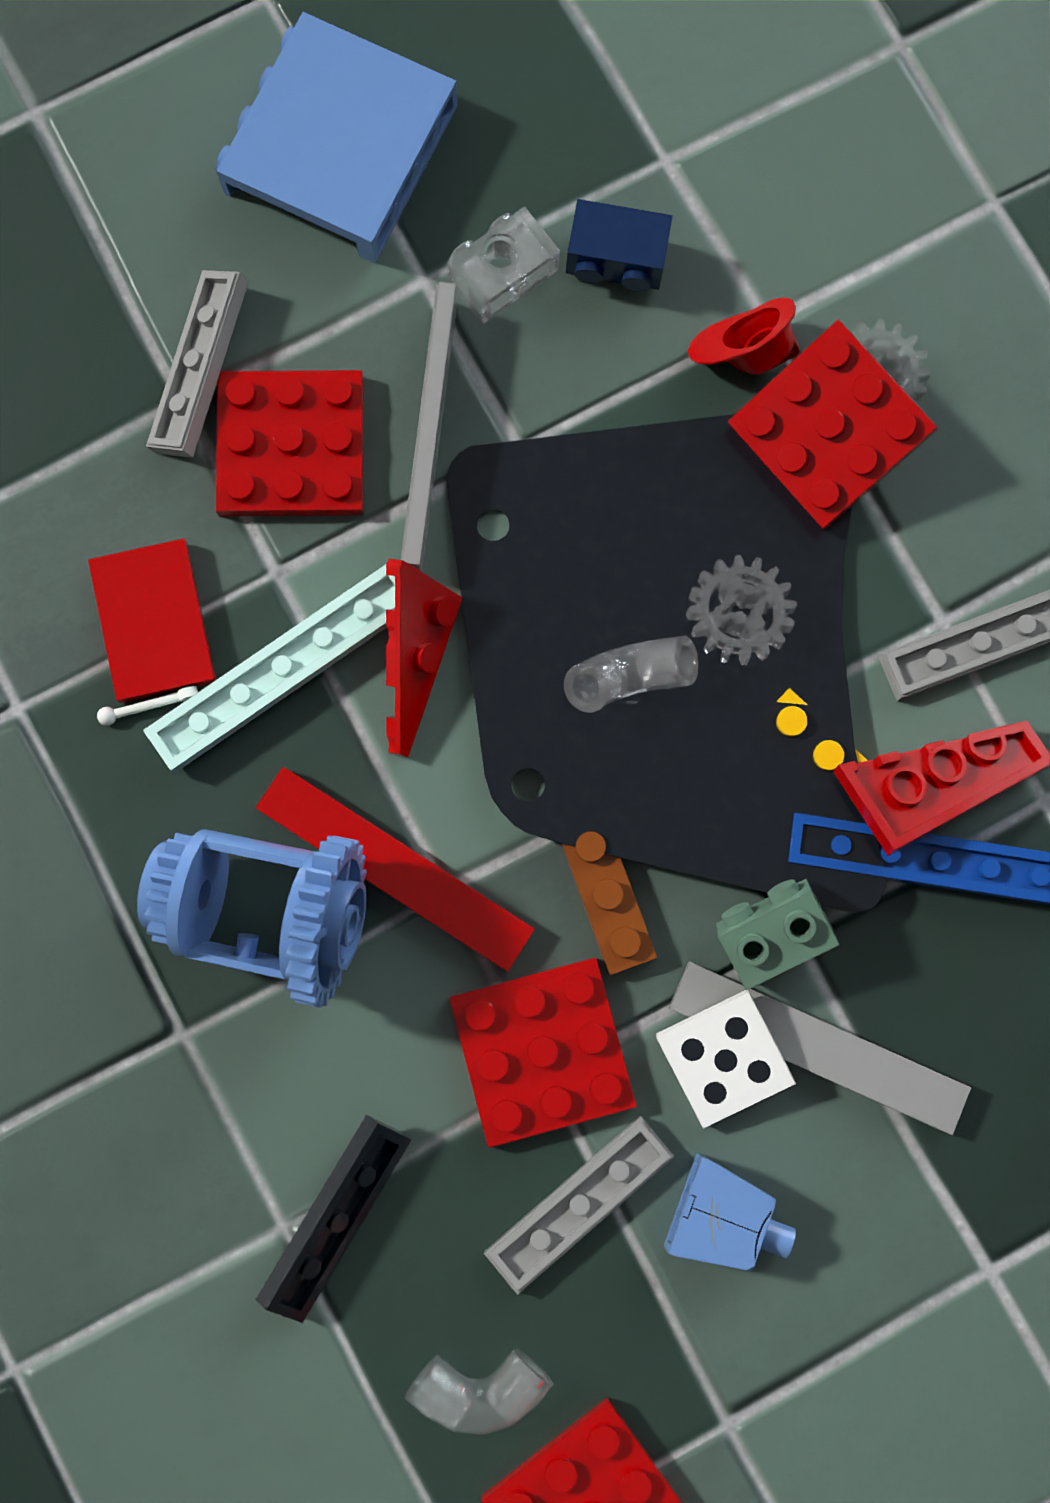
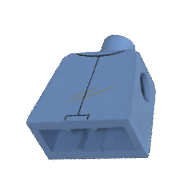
M696 1153L665 1240L664 1248L668 1254L676 1257L752 1271L760 1249L786 1259L792 1250L796 1229L771 1219L776 1204L775 1198L704 1155Z

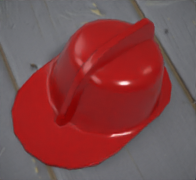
M786 297L773 299L753 310L710 325L690 343L687 351L690 360L697 364L707 365L728 361L737 370L751 375L762 374L790 360L799 353V343L790 324L796 311L794 301Z

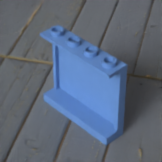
M302 12L295 27H289L286 30L281 41L280 55L274 66H268L263 72L259 83V93L252 106L247 105L243 109L238 121V132L231 145H225L219 153L216 162V172L223 192L231 197L235 188H238L354 241L357 245L358 255L376 263L458 106L456 80Z

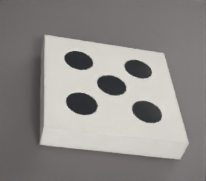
M744 990L656 1033V1038L703 1128L796 1084L749 990Z

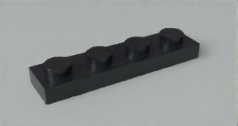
M366 1114L255 1299L265 1310L300 1323L304 1322L411 1142L409 1137L401 1131Z

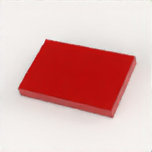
M185 538L88 559L117 702L120 704L178 691L185 687L201 686L216 681L190 552Z

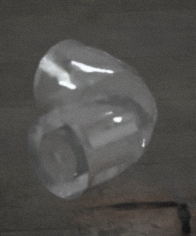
M687 636L639 642L606 651L573 666L566 673L564 692L568 701L576 709L582 712L593 713L621 698L662 688L692 685L698 675L697 651L692 640Z
M516 1348L490 1376L480 1379L465 1377L437 1355L416 1377L408 1389L405 1399L424 1416L452 1432L485 1435L513 1426L537 1406L554 1384L536 1362Z

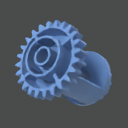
M201 829L193 836L175 833L174 840L168 839L166 842L158 844L146 862L138 890V918L140 924L147 928V934L152 935L151 941L168 945L169 950L175 956L288 980L286 989L291 991L290 999L295 1000L296 1003L321 1008L322 1005L327 1006L329 998H334L336 986H341L342 971H347L360 941L366 912V888L363 884L367 874V870L363 869L366 856L362 855L363 846L359 845L358 840L339 836H328L326 841L320 842L319 852L208 829ZM229 854L300 868L293 882L284 912L279 956L258 952L259 936L251 933H239L236 947L209 941L219 920L225 899L229 874Z

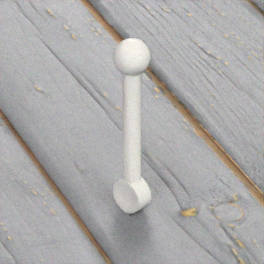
M196 686L185 687L172 694L117 709L103 707L98 711L97 719L101 725L110 726L117 718L176 702H185L197 694L198 690Z

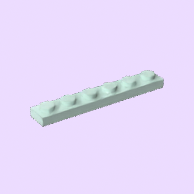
M385 564L143 730L170 771L176 773L387 628L386 609H393L395 607V576L386 575Z

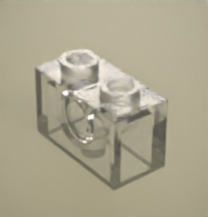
M524 206L513 215L507 213L500 216L492 223L485 235L475 242L472 240L466 241L453 251L450 259L447 261L449 282L456 284L458 294L481 323L484 324L558 271L560 250ZM503 257L512 263L500 268L493 266L489 262L495 258Z

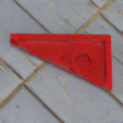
M388 559L386 575L395 576V607L393 609H386V627L389 633L386 645V686L395 687V717H386V736L389 741L388 752L396 756L408 758L463 597L407 562Z

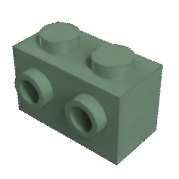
M807 878L798 883L791 879L774 886L767 892L768 898L752 906L748 902L737 904L721 915L723 920L716 923L718 939L746 990L839 946L835 932Z

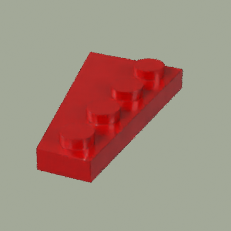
M1022 721L971 733L966 738L944 742V740L925 744L922 748L898 753V751L878 755L873 760L839 764L833 772L887 856H890L1050 767V753L1028 721Z

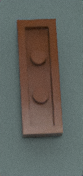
M585 832L580 835L575 847L561 843L608 975L656 959L657 955L621 858L604 854L606 850L605 840L596 832Z

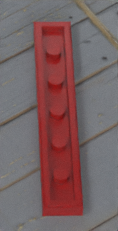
M282 767L255 807L258 811L318 850L320 842L326 841L328 836L358 840L359 845L363 846L362 855L366 856L363 869L367 870V874L364 880L506 972L509 971L535 930L285 767Z

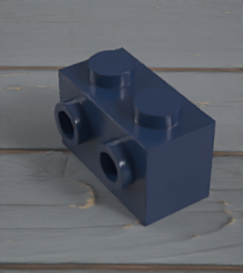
M577 199L567 252L566 274L575 275L577 279L588 283H598L602 280L622 283L624 287L634 291H645L649 288L659 290L673 215Z

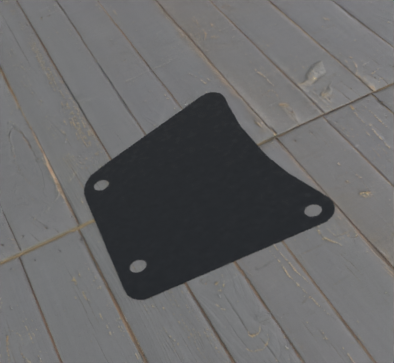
M735 414L475 445L459 452L451 462L447 473L448 500L460 592L463 597L462 607L484 775L491 797L508 820L528 834L574 847L580 835L585 832H596L605 840L606 850L604 854L763 892H768L774 886L787 880L794 879L798 883L807 878L820 905L837 910L862 912L878 904L886 888L885 877L788 862L794 813L867 824L835 776L834 770L819 768L813 759L814 749L819 743L825 740H833L843 748L844 760L842 764L852 761L858 763L854 745L842 633L844 555L852 507L826 530H823L727 422ZM498 510L508 518L510 523L509 530L502 539L491 541L479 534L477 521L484 512ZM790 688L807 705L776 701ZM788 706L799 707L807 716L805 730L794 737L782 734L776 724L778 714ZM525 768L534 769L543 776L545 789L536 800L523 801L513 793L511 787L512 779L519 770ZM803 825L800 854L885 867L878 841L874 835ZM838 835L847 836L851 841V850L845 855H837L831 848V841Z

